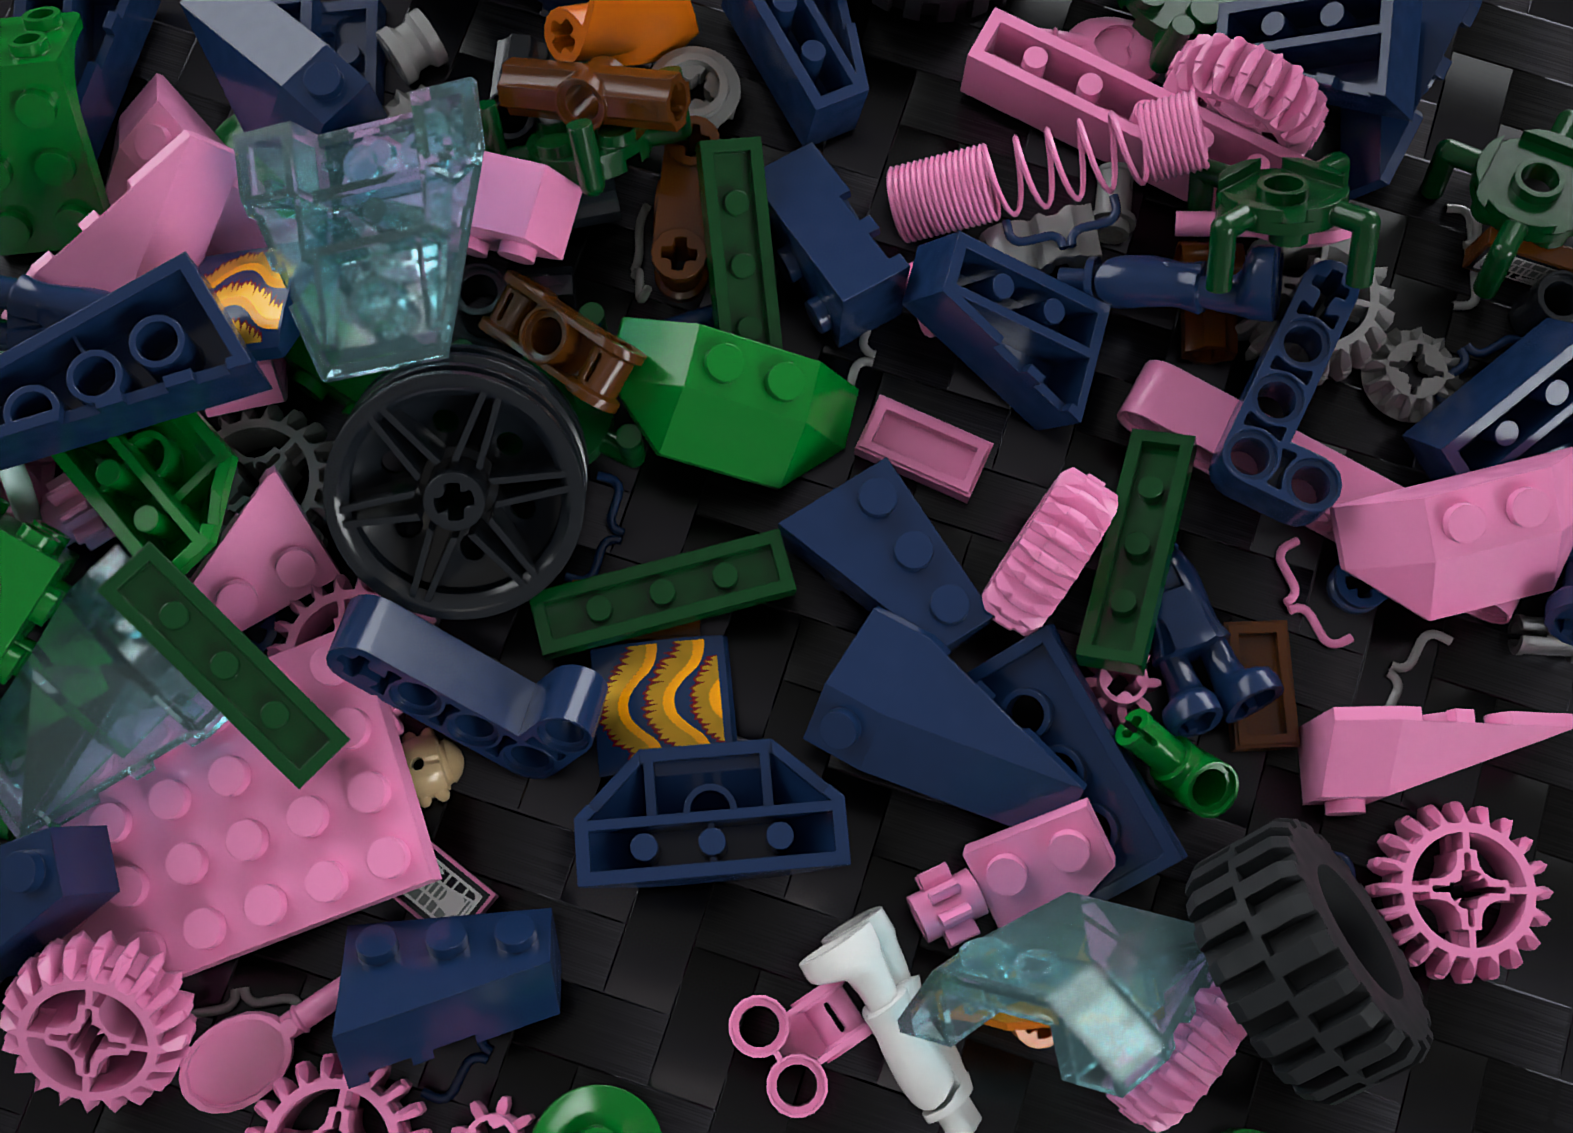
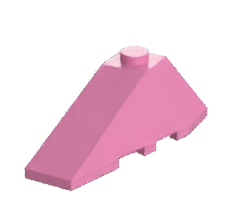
M183 130L127 180L128 191L101 215L93 210L78 224L82 232L56 255L48 250L31 265L26 275L51 284L89 287L113 292L185 251L197 267H199L203 262L242 162V155L235 149L190 130ZM7 310L3 311L0 316L1 319L7 320Z
M1415 706L1333 707L1299 727L1300 747H1298L1302 803L1303 805H1324L1326 816L1365 814V804L1573 729V714L1508 711L1485 715L1483 717L1484 723H1476L1474 709L1455 708L1446 712L1422 715V707Z

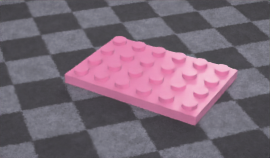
M337 630L268 657L350 738V741L301 789H298L195 687L4 764L12 800L22 804L19 815H17L22 837L48 827L107 825L120 892L68 933L62 940L68 943L72 936H76L84 930L96 943L101 935L106 934L112 929L117 944L126 947L129 942L139 937V952L150 958L164 951L162 969L165 972L183 971L182 978H185L442 879L390 705L380 700L377 695H371L333 673L327 665L326 656Z

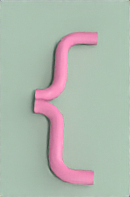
M1294 537L1281 544L1276 551L1275 559L1290 588L1289 595L1283 598L1288 612L1291 615L1294 613L1305 615L1318 640L1328 648L1338 649L1353 643L1354 638L1351 634H1347L1339 639L1329 638L1310 607L1305 604H1293L1299 597L1300 588L1286 562L1285 554L1287 551L1299 546L1300 540L1298 537Z

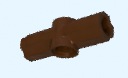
M605 55L595 56L587 63L511 57L502 64V74L497 84L500 106H505L510 115L562 120L566 125L573 120L587 118L592 120L594 130L604 124L677 132L686 124V115L691 103L689 81L683 79L681 72L624 67L615 58Z

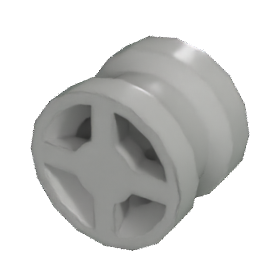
M418 8L408 12L405 22L396 28L385 26L376 32V37L382 50L400 78L408 86L419 79L420 71L430 65L440 67L449 61L448 54L439 36Z

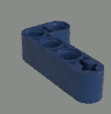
M1323 260L1310 266L1288 296L1212 455L1208 469L1210 480L1220 493L1283 524L1294 527L1306 526L1317 520L1334 505L1340 497L1342 489L1341 475L1332 462L1291 442L1357 302L1360 289L1352 288L1345 283L1347 265L1335 260ZM1320 293L1326 296L1324 301L1325 310L1318 318L1308 315L1314 308ZM1291 342L1304 348L1308 354L1309 362L1302 363L1289 357L1285 351L1284 343ZM1257 397H1269L1277 401L1283 410V418L1276 419L1263 413L1258 405ZM1240 451L1253 457L1257 464V474L1248 475L1237 470L1232 463L1231 452ZM1292 479H1300L1309 483L1316 492V503L1309 504L1298 499L1292 491Z
M371 594L357 595L350 600L326 656L329 668L343 680L371 695H377L383 702L509 771L532 779H545L553 776L591 748L608 693V684L600 674L585 666L574 664L557 667L540 681L534 683L398 604L381 596Z

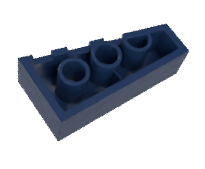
M186 251L0 354V471L273 389L211 284Z

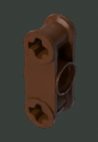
M696 115L690 116L692 134L689 139L664 146L661 178L657 183L654 203V235L651 255L652 264L655 268V284L661 295L677 303L691 302L699 298L706 290L709 281L696 157H690L691 152H695V144L697 142L718 140L720 138L719 132L712 122ZM685 261L683 270L676 271L677 263Z
M508 269L503 277L507 285L491 315L482 317L478 324L479 328L494 339L515 349L528 360L565 384V388L582 401L607 413L615 414L620 406L616 398L634 366H642L647 356L635 346L605 331L593 321L559 300L558 296L544 285L517 271Z

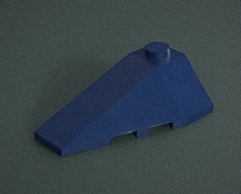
M182 0L180 2L186 18L255 156L299 199L306 195L357 146L363 125L378 127L388 117L370 82L326 42L273 1Z
M1421 0L1423 7L1413 122L1341 107L1340 152L1345 153L1350 159L1348 179L1350 189L1349 201L1390 184L1423 120L1422 112L1416 108L1434 81L1445 78L1453 61L1445 57L1444 54L1458 27H1471L1480 10L1482 0Z
M880 606L872 610L826 681L803 737L809 743L860 771L1010 827L1079 801L1087 787V784L1030 728H1021L992 700L996 695L981 680L975 683L948 656L952 651L934 634Z

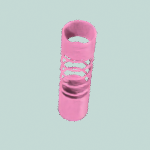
M1190 89L1188 93L1186 91H1183L1182 94L1177 92L1175 96L1171 94L1169 98L1164 96L1163 99L1158 97L1156 101L1152 99L1150 103L1147 101L1144 104L1138 103L1137 115L1143 144V179L1140 178L1133 164L1117 116L1114 111H1109L1108 125L1112 162L1110 188L1100 172L1083 121L1078 118L1076 121L1080 164V189L1078 196L1074 193L1067 179L1051 130L1046 126L1044 137L1049 175L1047 203L1042 201L1036 190L1019 138L1014 134L1012 141L1018 183L1016 211L1010 208L1001 191L985 143L978 144V146L973 145L971 148H961L959 151H949L948 154H937L936 157L931 156L930 159L925 157L924 160H913L912 163L907 162V164L902 163L900 166H890L886 174V186L890 209L897 231L904 242L910 243L911 241L916 242L923 238H933L934 235H945L946 232H957L958 229L963 230L964 228L969 229V227H975L976 225H986L987 222L999 221L1001 205L1010 216L1018 217L1022 210L1024 199L1023 175L1035 201L1041 208L1049 209L1054 200L1055 192L1054 163L1069 196L1076 202H1081L1086 188L1085 150L1100 186L1108 194H1113L1118 178L1116 136L1126 164L1134 180L1141 186L1146 185L1149 173L1152 181L1157 183L1159 179L1164 181L1165 178L1170 180L1172 176L1176 178L1178 175L1183 176L1184 173L1189 175L1190 172L1195 174L1197 170L1202 172L1203 168L1208 171L1210 167L1208 162L1209 155L1196 94Z

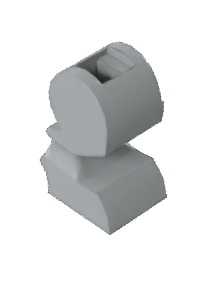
M1091 203L1076 206L1066 205L1054 215L1045 216L1038 213L1030 221L1012 220L1011 223L1013 232L1018 237L1054 231L1060 233L1067 241L1070 230L1081 223L1094 221ZM1002 223L987 228L979 237V241L1048 275L1059 265L1067 264L1071 268H1085L1086 261L1090 256L1102 258L1097 230L1081 233L1076 239L1077 246L1065 250H1060L1055 241H1045L1020 247L1012 245L1005 237Z

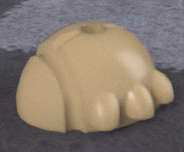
M430 727L424 728L420 736H416L412 732L405 733L402 738V747L420 806L423 808L429 807L434 798L442 802L447 801L450 798L449 790H451L452 783H457L463 774L465 764L461 750L453 742L445 738L439 740L434 730ZM422 759L424 766L420 770H415L414 763Z

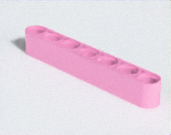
M1149 360L1145 363L1119 409L1117 419L1130 432H1132V428L1196 436L1197 452L1193 466L1209 474L1208 469L1212 455L1239 399L1177 366L1160 360ZM1296 430L1291 442L1325 457L1339 471L1342 489L1340 497L1334 505L1404 488ZM1240 451L1231 452V460L1237 470L1248 475L1257 474V464L1253 457ZM1292 479L1291 486L1295 496L1302 502L1316 503V492L1313 487L1304 480ZM1330 509L1317 520L1306 525L1309 529L1336 542ZM1520 599L1466 613L1489 623L1507 624Z

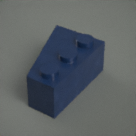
M14 0L13 17L22 16V14L31 9L44 6L57 7L61 13H80L84 27L78 37L75 48V80L81 113L97 161L161 1Z
M722 0L721 7L802 147L811 142L814 145L856 128L869 92V85L856 24L851 23L847 0Z
M1238 0L1219 4L1216 33H1223L1230 39L1242 36L1248 43L1257 46L1263 43L1265 49L1275 54L1283 53V59L1293 65H1301L1304 69L1303 74L1314 78L1318 82V89L1323 91L1328 98L1326 104L1413 122L1423 7L1421 0Z
M813 142L765 166L771 238L778 249L774 251V257L788 283L793 284L798 281L808 297V300L804 302L805 308L817 331L820 334L828 331L838 348L860 337L863 333L873 330L901 315L910 265L900 253L890 259L885 255L873 239L881 234L880 227L870 215L861 220L859 219L847 200L851 197L850 189Z
M961 231L919 245L902 305L1036 431L1081 423L1111 306Z
M1552 318L1544 319L1402 435L1431 481L1573 447V323Z
M887 457L778 523L785 549L792 555L796 554L822 574L824 580L839 592L842 590L870 613L875 607L880 606L934 634L952 651L949 655L986 633L994 618L992 614L985 610L981 595Z
M107 825L48 827L0 845V982L6 977L17 976L19 970L29 957H32L57 937L60 939L64 938L120 892Z
M552 908L348 925L332 1035L348 1089L370 1082L369 1072L411 1058L413 1066L435 1058L434 1049L474 1035L477 1043L560 1014L561 955Z

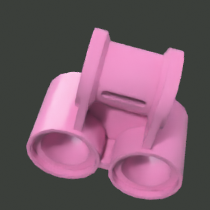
M845 981L819 985L791 1004L792 1008L787 1012L777 1000L771 997L752 995L741 1000L731 1013L729 1018V1035L736 1048L741 1053L752 1058H766L774 1055L777 1060L771 1066L767 1076V1094L771 1104L781 1114L791 1118H804L815 1113L823 1105L828 1093V1079L821 1065L835 1060L873 1033L843 988ZM826 1002L843 1025V1032L839 1030L824 1007ZM755 1006H763L770 1009L777 1016L779 1022V1032L776 1039L764 1047H754L748 1044L740 1033V1021L743 1014ZM791 1065L808 1067L816 1079L814 1095L808 1102L801 1105H792L785 1102L777 1091V1080L780 1073Z

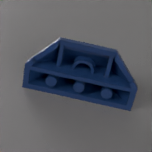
M773 739L639 749L602 788L589 805H586L574 818L578 888H653L782 877L851 865L845 796L832 785L826 783Z

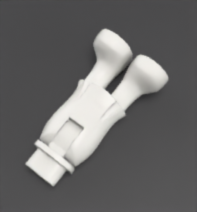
M881 906L870 908L856 915L827 934L821 941L823 946L804 958L799 963V967L811 984L824 985L846 981L859 994L865 1004L862 1016L876 1037L881 1052L897 1084L916 1107L924 1110L922 1115L928 1124L938 1121L945 1133H974L982 1117L969 1097L973 1091L969 1071H966L956 1046L928 1006L924 998L919 975L911 976L893 924Z

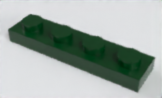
M761 136L699 141L695 144L714 328L783 350Z
M1132 428L1116 491L1118 495L1117 513L1106 531L1076 650L1078 665L1144 676L1197 452L1196 436Z
M778 528L547 588L530 599L529 602L542 655L545 660L794 596L796 595V586L781 532Z
M150 541L96 589L298 789H301L350 741V738Z

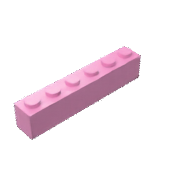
M996 7L993 9L967 55L960 88L961 92L1044 132L1046 126L1049 127L1054 138L1077 149L1076 121L1078 118L1081 119L1095 158L1106 163L1111 162L1108 113L1110 110L1114 111L1129 154L1141 179H1143L1144 160L1137 105L1139 102L1144 104L1145 101L1150 103L1152 99L1156 101L1158 97L1163 99L1164 96L1169 98L1171 94L1176 95ZM1199 106L1210 159L1233 165L1241 161L1261 158L1260 169L1281 168L1282 157L1311 160ZM1116 136L1118 162L1126 163ZM1149 173L1148 184L1187 202L1189 175L1184 173L1183 176L1178 175L1176 178L1172 176L1170 180L1165 178L1164 181H1161L1159 179L1156 183L1152 181ZM1215 187L1213 192L1212 211H1216L1215 201L1217 188Z

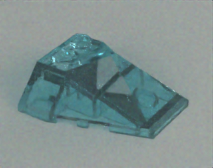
M472 77L410 91L412 108L410 113L317 135L288 121L233 135L240 200L247 216L256 220L269 249L264 254L272 271L279 273L286 290L290 289V298L293 305L289 306V310L321 381L333 382L449 358L485 149L477 80Z
M123 544L116 545L66 593L55 614L0 700V817L16 839L48 827L62 826L99 804L101 801L98 793L129 775L139 780L156 769L153 762L155 759L184 742L191 747L196 746L211 737L228 720L96 590L132 557V554Z
M1067 892L981 938L964 943L960 947L958 954L931 972L897 1021L900 1033L948 1047L954 1046L999 1012L1049 1025L1063 1081L1123 1098L1169 1060L1176 1048L1173 1036L1174 1031L1179 1023H1190L1196 1013L1194 1001L1199 988H1210L1213 979L1207 969L1209 964L1206 957L1199 950L1193 935L1195 931L1194 923Z

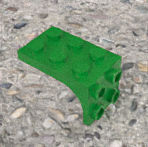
M44 6L31 9L19 17L0 18V256L62 250L82 232L78 224L93 210L101 215L110 207L83 120L76 88L75 48L78 37L84 27L78 12L61 13L57 7Z
M0 497V683L5 685L12 675L16 677L34 652L38 642L30 639L28 636L37 624L42 627L47 619L53 620L72 592L73 586L64 580L80 555L66 548L71 538L53 526L38 519H34L31 524L25 521L22 523L5 513L11 504Z

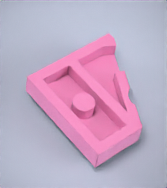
M274 465L265 470L252 496L240 513H235L222 532V539L213 552L206 555L190 578V581L242 632L290 605V600L297 601L312 593L311 584L321 588L335 580L336 574L339 576L341 574L335 561Z
M1088 797L968 843L963 851V857L981 890L1016 966L1026 964L1115 867L1116 858Z

